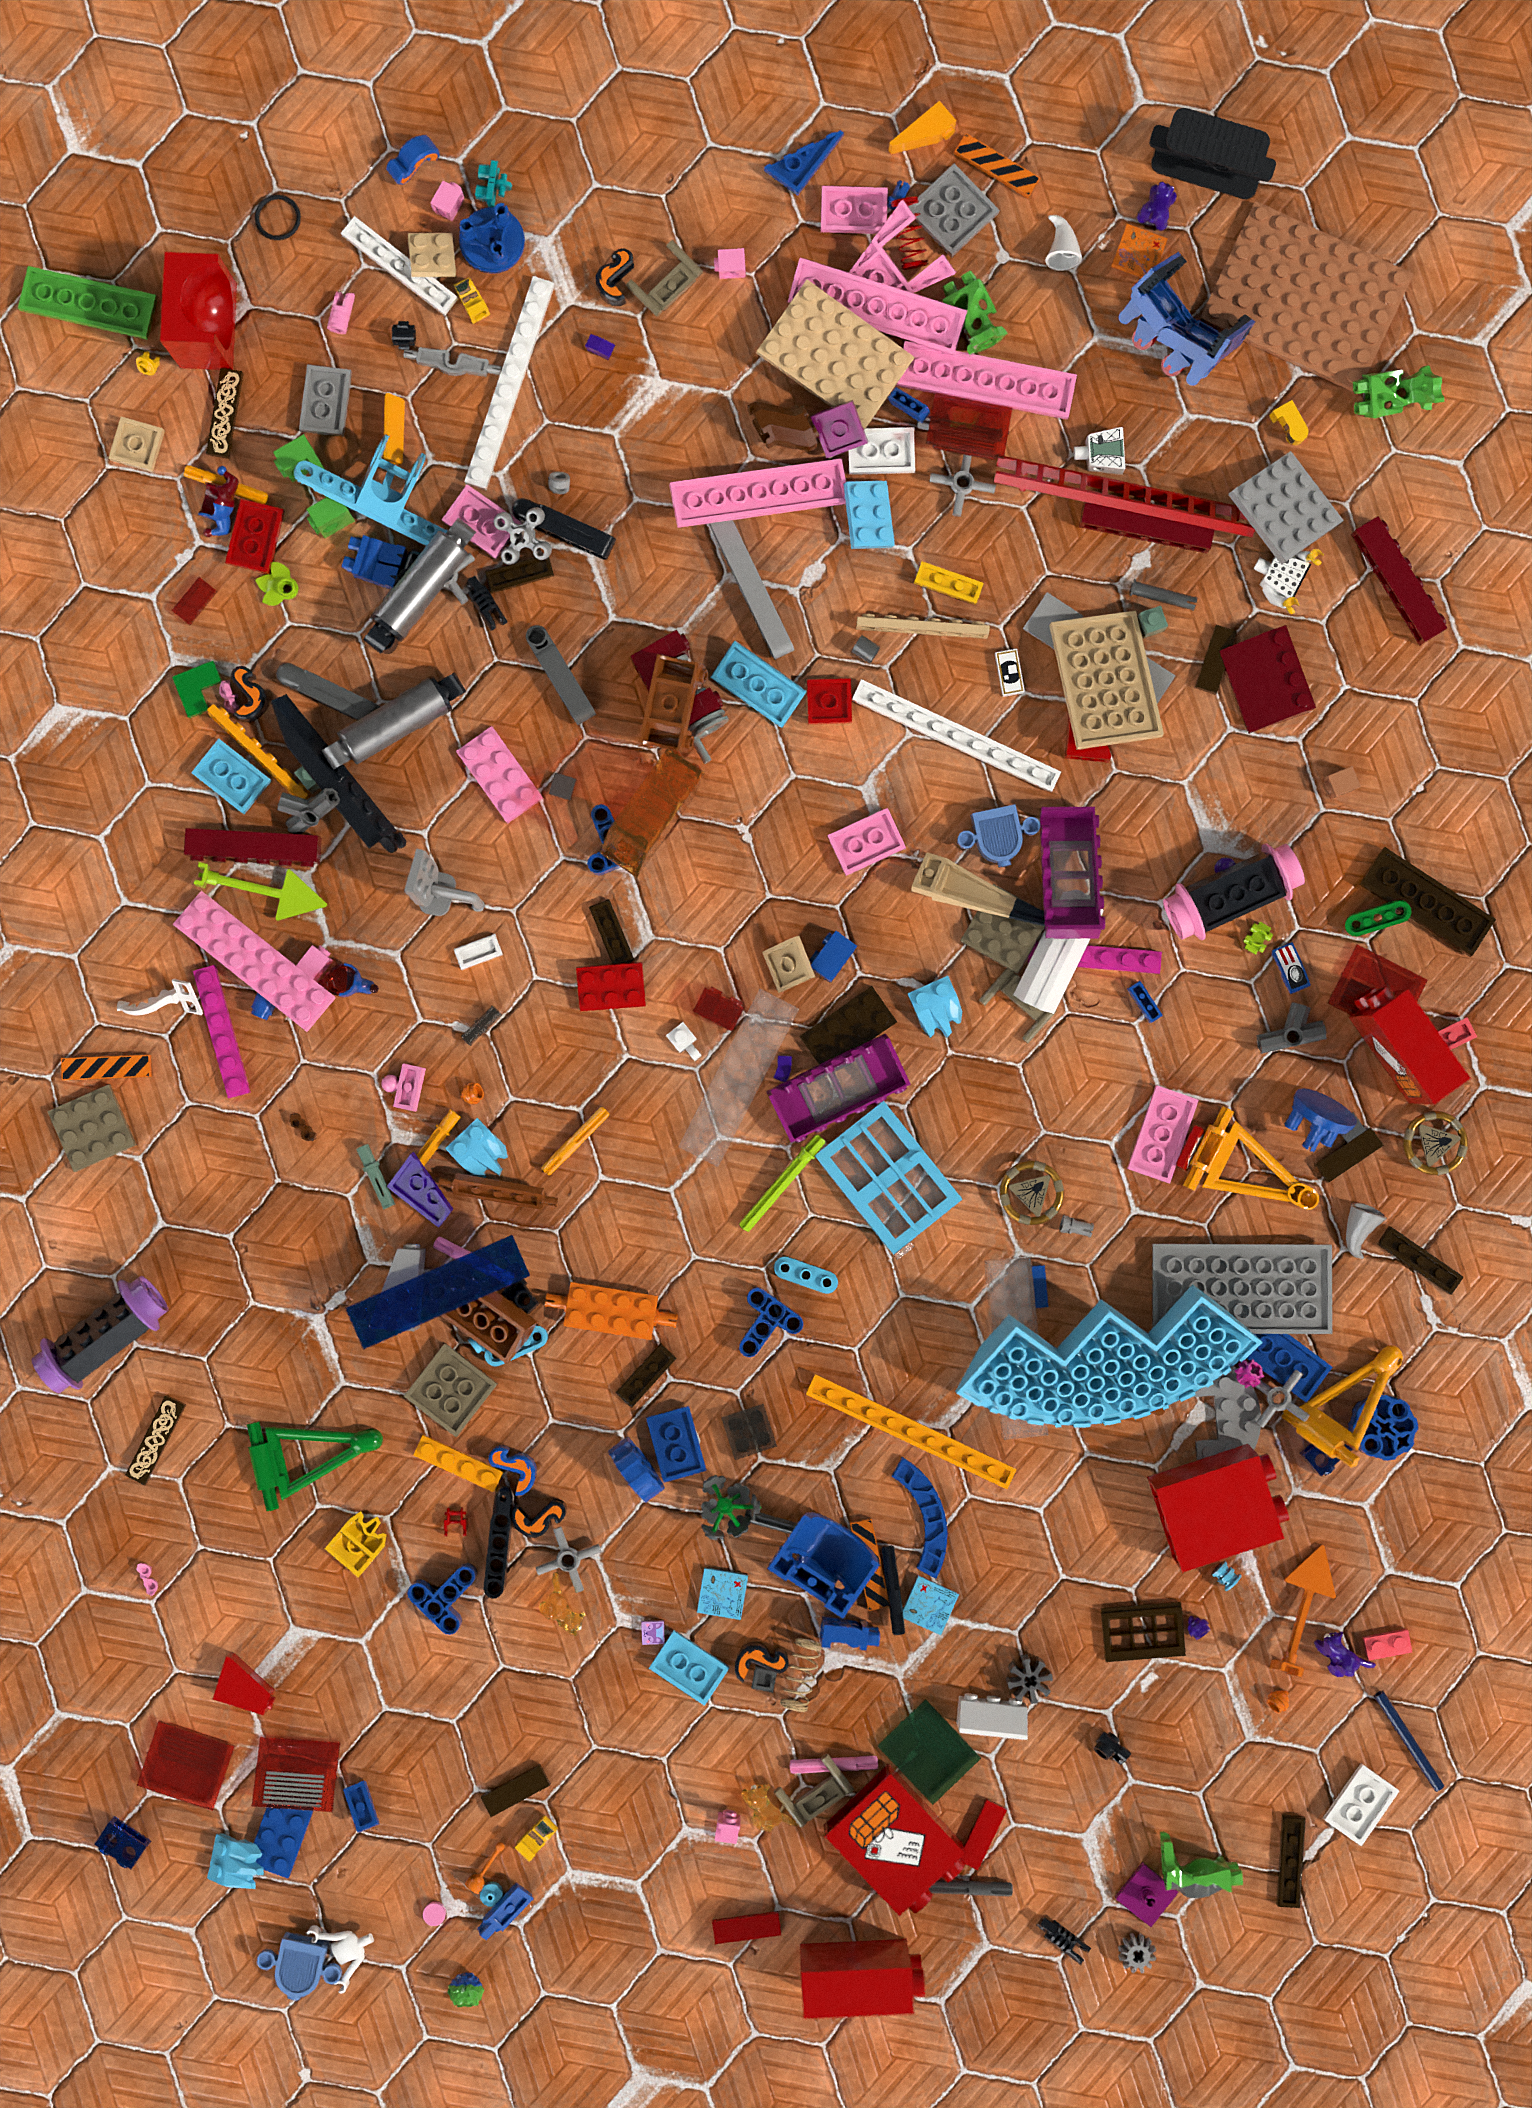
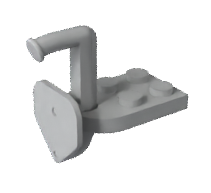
M416 849L404 891L416 905H419L423 913L443 916L449 911L452 899L472 903V909L476 912L484 909L485 904L476 893L455 889L456 881L453 876L438 872L436 863L427 852Z

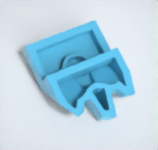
M949 976L907 994L921 1028L929 1038L934 1035V1029L936 1028L940 1029L948 1038L952 1033L949 1022L961 1023L962 1008Z
M476 1118L445 1148L465 1170L473 1176L486 1178V1170H490L500 1176L503 1169L497 1162V1159L508 1158L506 1146L479 1118Z
M223 1833L216 1834L207 1879L226 1887L256 1889L253 1876H264L263 1867L256 1863V1859L260 1858L262 1853L256 1844L248 1840H237Z

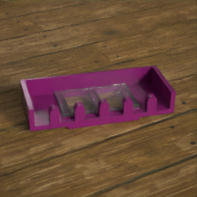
M1042 807L1039 818L1045 938L1099 939L1101 930H1105V916H1101V909H1104V896H1100V889L1103 887V877L1099 875L1098 868L1102 866L1101 855L1097 854V848H1100V835H1096V828H1099V815H1095V807Z
M885 1033L797 1075L795 1078L766 1091L790 1142L795 1141L797 1143L805 1140L808 1137L807 1135L812 1132L819 1133L825 1130L827 1125L833 1122L839 1123L847 1119V1115L851 1113H860L866 1110L867 1106L874 1102L878 1104L885 1101L887 1096L892 1093L899 1094L905 1091L911 1083L890 1038Z

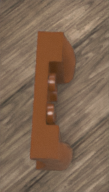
M657 654L639 743L687 753L688 749L693 747L694 737L691 736L688 725L697 686L701 687L708 678V670H706L704 664Z

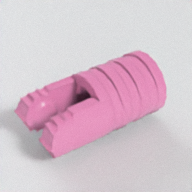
M342 292L335 293L327 325L328 330L337 334H346L355 298L354 293H346L345 296H343Z

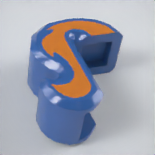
M415 136L401 147L399 155L395 159L389 160L386 170L397 184H405L425 160H438L440 155L439 149L429 136Z
M499 1445L495 1447L489 1454L491 1466L520 1473L515 1496L527 1493L536 1480L537 1466L534 1459L524 1453L509 1456L510 1448L508 1446Z

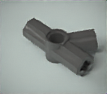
M325 788L315 797L308 798V800L283 792L277 810L292 815L286 821L289 832L292 834H302L309 827L316 826L324 815L339 804L340 799L338 792L333 788Z
M1292 1002L1283 1029L1256 1035L1260 1054L1327 1039L1325 1025L1322 1020L1306 1024L1311 1008ZM1289 1031L1294 1032L1296 1035L1294 1043H1290L1287 1040V1033Z

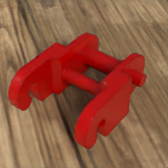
M461 1507V1511H450V1508H447V1511H445L447 1519H444V1537H448L449 1524L463 1525V1536H467V1518H464V1515H466L464 1508ZM450 1515H460V1520H450Z

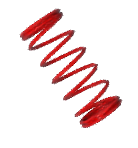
M912 196L897 199L891 202V206L897 207L901 200H904L908 206L919 202L918 197ZM914 213V215L919 216L921 213ZM923 225L907 226L905 228L911 229L905 230L896 236L899 240H913L900 246L898 249L900 252H916L901 259L902 270L919 268L929 264L928 260L902 262L911 256L927 251L926 249L901 250L906 245L924 240V237L899 238L900 235L921 228Z

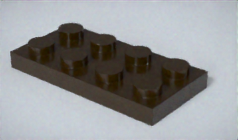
M871 986L803 1033L800 1038L820 1065L874 1039L897 1023V1021L873 986Z

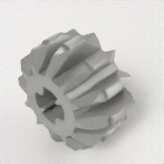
M1131 1933V1939L1128 1941L1126 1938H1123L1124 1945L1118 1946V1950L1121 1952L1118 1958L1120 1961H1123L1122 1965L1125 1969L1130 1967L1131 1972L1135 1973L1137 1968H1139L1140 1972L1144 1973L1143 1967L1147 1966L1151 1969L1150 1961H1156V1956L1153 1954L1156 1948L1154 1945H1151L1152 1941L1149 1937L1144 1939L1143 1934L1139 1933L1138 1937L1135 1938L1134 1934ZM1137 1950L1138 1953L1140 1951L1141 1954L1139 1956L1135 1954L1134 1956L1133 1952Z

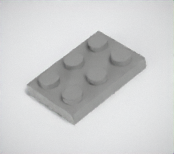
M307 365L299 424L300 432L344 437L352 377L351 370Z

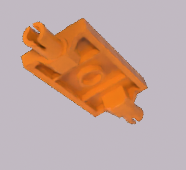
M570 1282L569 1294L567 1296L546 1294V1299L554 1300L555 1302L545 1301V1307L564 1309V1312H566L563 1325L566 1327L652 1340L654 1326L663 1325L676 1328L677 1322L668 1319H678V1314L660 1312L657 1309L658 1295Z

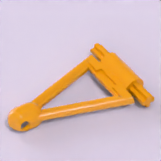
M1222 1106L1214 1124H1209L1190 1162L1192 1168L1183 1186L1195 1191L1203 1173L1206 1172L1208 1174L1201 1186L1203 1188L1286 1201L1306 1210L1314 1209L1319 1202L1318 1193L1313 1188L1297 1181L1236 1120L1233 1122L1229 1132H1225L1234 1112ZM1238 1139L1288 1186L1287 1191L1219 1179Z
M1394 1345L1384 1347L1373 1361L1310 1399L1307 1403L1299 1406V1408L1310 1415L1306 1422H1303L1287 1409L1283 1411L1281 1418L1294 1426L1297 1434L1332 1459L1337 1457L1349 1467H1355L1360 1457L1344 1447V1445L1347 1444L1355 1451H1358L1389 1376L1394 1374L1402 1364V1351ZM1371 1374H1377V1378L1353 1433L1318 1409Z

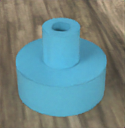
M493 1881L484 1884L480 1892L482 1903L489 1907H493L503 1897L501 1885Z

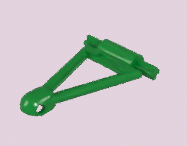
M260 1421L246 1424L251 1442L248 1450L258 1491L262 1490L266 1511L279 1509L275 1491L276 1486L279 1487L280 1496L283 1501L361 1453L377 1450L383 1443L381 1432L373 1428L354 1433L265 1427L268 1442H264ZM280 1439L350 1443V1448L290 1483Z

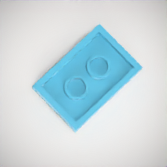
M852 481L844 483L851 549L892 548L895 546L887 481Z
M220 739L215 742L191 772L244 815L272 781Z
M673 1630L649 1666V1669L705 1706L730 1666L676 1630Z

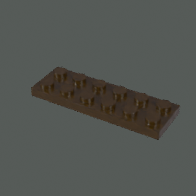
M1386 847L1382 848L1359 884L1387 903L1395 900L1406 901L1411 907V919L1469 957L1473 956L1496 921L1495 918ZM1402 907L1396 908L1403 913L1404 909Z

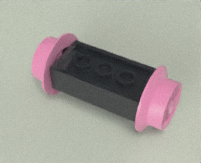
M1264 843L1262 845V852L1187 887L1177 883L1175 885V894L1165 898L1163 904L1168 919L1180 939L1183 940L1191 935H1195L1200 940H1204L1205 932L1282 897L1287 901L1291 900L1293 889L1303 885L1305 879L1296 855L1287 844L1273 849L1269 844Z

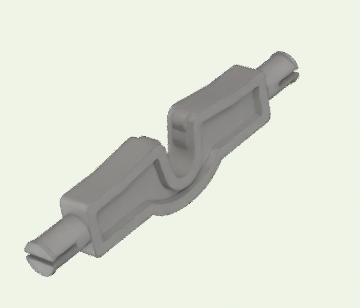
M419 347L418 351L404 350V358L414 359L418 365L438 368L441 372L450 376L472 374L487 377L488 373L500 376L502 366L491 365L487 359L477 358L464 353L459 354L456 364L451 365L449 364L450 353L447 350Z

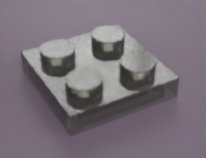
M764 1403L721 1417L735 1460L777 1447Z

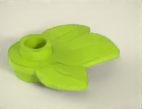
M272 562L271 574L256 579L258 587L266 593L262 602L270 606L279 605L284 599H293L299 591L298 584L291 578L289 569L279 562ZM286 586H291L290 592L284 591Z

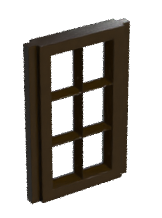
M1180 1601L1101 1608L1105 1662L1186 1656ZM1174 1615L1175 1627L1157 1628L1156 1616ZM1151 1617L1152 1629L1134 1630L1133 1618ZM1128 1619L1129 1631L1111 1632L1110 1620ZM1175 1632L1176 1644L1158 1645L1157 1633ZM1153 1634L1154 1646L1135 1647L1134 1635ZM1129 1635L1130 1648L1112 1649L1111 1637Z

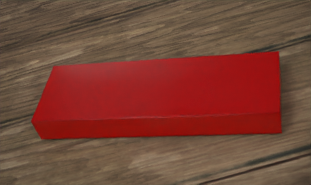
M986 1798L963 1846L965 1855L962 1857V1860L966 1863L965 1865L977 1871L979 1870L1007 1812L1006 1807Z
M779 1911L712 1920L715 1944L781 1936Z

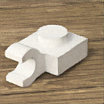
M684 1022L666 1035L679 1053L686 1050L694 1061L702 1056L692 1044L697 1040Z

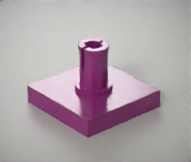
M853 400L811 416L812 422L819 433V440L826 458L868 444L866 433Z
M1142 1862L1115 1898L1148 1926L1152 1927L1179 1892L1178 1890H1166L1163 1878Z

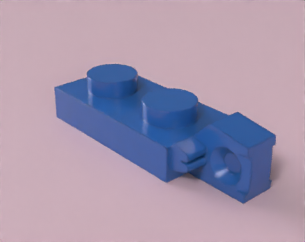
M516 1882L484 1916L483 1922L477 1928L480 1936L487 1940L495 1931L501 1930L503 1932L534 1899L532 1894Z

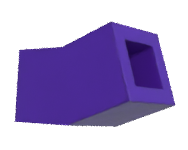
M590 334L585 347L589 352L609 360L615 345L603 338Z
M778 1056V1066L774 1079L782 1082L788 1080L791 1072L792 1056Z

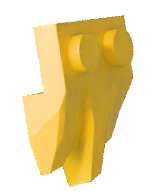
M361 1511L350 1518L325 1547L329 1554L358 1578L385 1547L386 1534L377 1535L375 1533L381 1523L378 1516L368 1523H364V1515Z

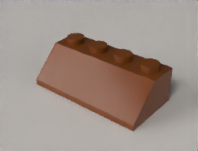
M469 1271L455 1278L437 1311L439 1315L506 1364L510 1362L528 1340L538 1321Z

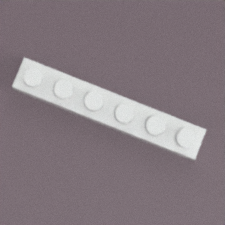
M355 216L341 232L345 239L445 316L458 300L454 293L433 277H411L410 259Z

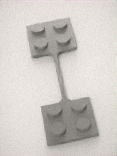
M1047 592L1023 629L1054 649L1049 626L1051 622L1083 618V615ZM1147 657L1158 704L1176 675Z

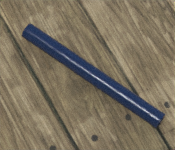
M1383 1690L1377 1692L1374 1698L1434 1791L1442 1790L1445 1785Z

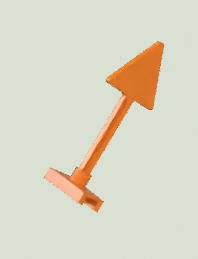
M1320 1545L1284 1579L1286 1583L1304 1589L1287 1651H1284L1282 1661L1272 1659L1269 1667L1274 1670L1284 1671L1288 1675L1302 1677L1304 1668L1295 1664L1298 1656L1296 1653L1313 1594L1318 1593L1333 1599L1336 1598L1324 1545Z

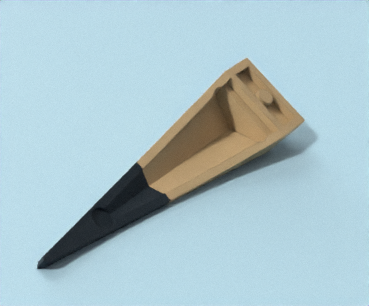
M926 853L912 884L911 891L932 897L934 901L1045 926L1044 911L993 886L947 858Z

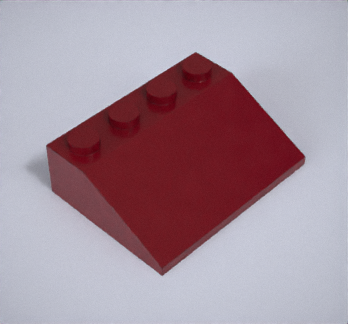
M1286 625L1219 651L1248 734L1310 713L1316 708Z

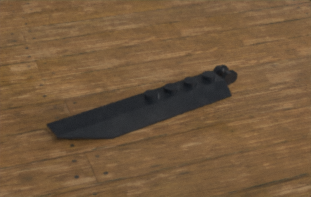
M285 694L272 700L271 704L287 748L321 790L333 788L338 792L340 802L335 807L370 849L380 842L388 853H394L398 848L405 847L406 839L403 837V834L394 828L348 769L341 765L333 770L322 752L328 745L288 695Z

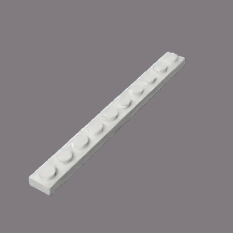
M535 276L532 278L464 481L465 484L487 490L555 286L554 282Z
M862 679L852 698V701L1050 793L1053 791L1061 774L1059 770Z

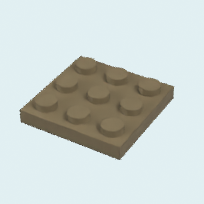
M993 884V886H995V887H997V888H999V889H1001V890L1007 892L1006 890H1004V889H1002V888L996 886L995 884ZM977 911L960 941L1019 974L1044 931L1045 926Z
M106 1085L48 1111L74 1172H78L137 1145L111 1085Z
M445 1343L404 1397L457 1437L498 1383Z

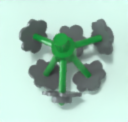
M717 1475L709 1477L702 1484V1491L704 1493H716L719 1500L717 1502L716 1499L712 1498L709 1502L705 1501L701 1504L702 1518L707 1519L708 1523L713 1525L707 1526L703 1524L701 1528L709 1539H724V1533L717 1530L724 1515H728L731 1520L728 1522L729 1528L727 1532L730 1535L732 1534L733 1537L738 1538L749 1530L748 1525L751 1520L749 1517H743L742 1515L735 1517L732 1513L733 1509H751L752 1520H755V1514L760 1513V1501H757L755 1494H753L751 1505L745 1504L750 1502V1497L748 1496L750 1489L747 1486H742L740 1483H736L727 1489V1493L730 1496L729 1499L723 1498L719 1490L724 1487L723 1483H725L726 1478L724 1476L718 1477Z

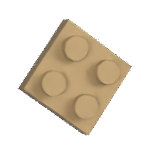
M408 233L411 277L456 276L452 233Z
M121 417L109 459L117 463L153 472L165 430Z
M795 936L762 952L778 993L815 977L800 936Z

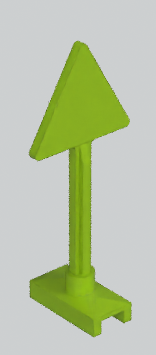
M201 862L198 864V867L204 870V872L198 875V877L202 878V881H194L196 887L205 889L207 884L215 886L220 884L279 898L280 901L275 918L277 921L327 907V903L290 869H287L283 888L280 890L221 876L218 872L210 871L208 864Z

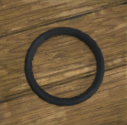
M271 195L260 202L255 212V224L262 235L271 240L279 241L291 237L298 230L301 221L298 205L291 198L284 195ZM276 199L287 201L296 212L294 227L287 234L280 236L267 233L262 228L259 219L263 206L269 201Z

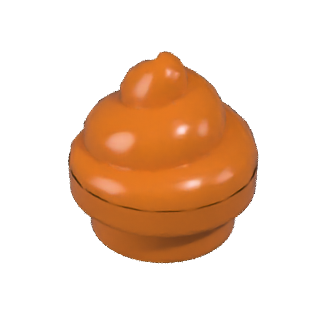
M470 1082L463 1087L460 1098L474 1105L483 1099L484 1092L480 1084Z
M1285 1690L1271 1692L1268 1695V1706L1278 1714L1282 1711L1285 1712L1289 1708V1692Z

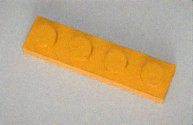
M424 1434L413 1455L491 1492H495L504 1472Z

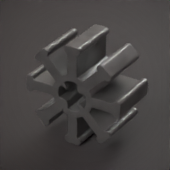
M1027 1654L1021 1655L1024 1669L1021 1670L1014 1662H1011L1008 1668L1011 1673H1015L1018 1677H1006L1009 1689L1019 1686L1013 1692L1018 1701L1022 1702V1698L1028 1690L1030 1703L1036 1704L1038 1703L1035 1695L1036 1689L1043 1692L1045 1697L1051 1692L1048 1685H1043L1040 1682L1048 1680L1052 1682L1053 1677L1049 1669L1040 1672L1046 1666L1041 1658L1037 1657V1661L1030 1668L1029 1656ZM1032 1676L1034 1681L1026 1682L1025 1677L1030 1678Z

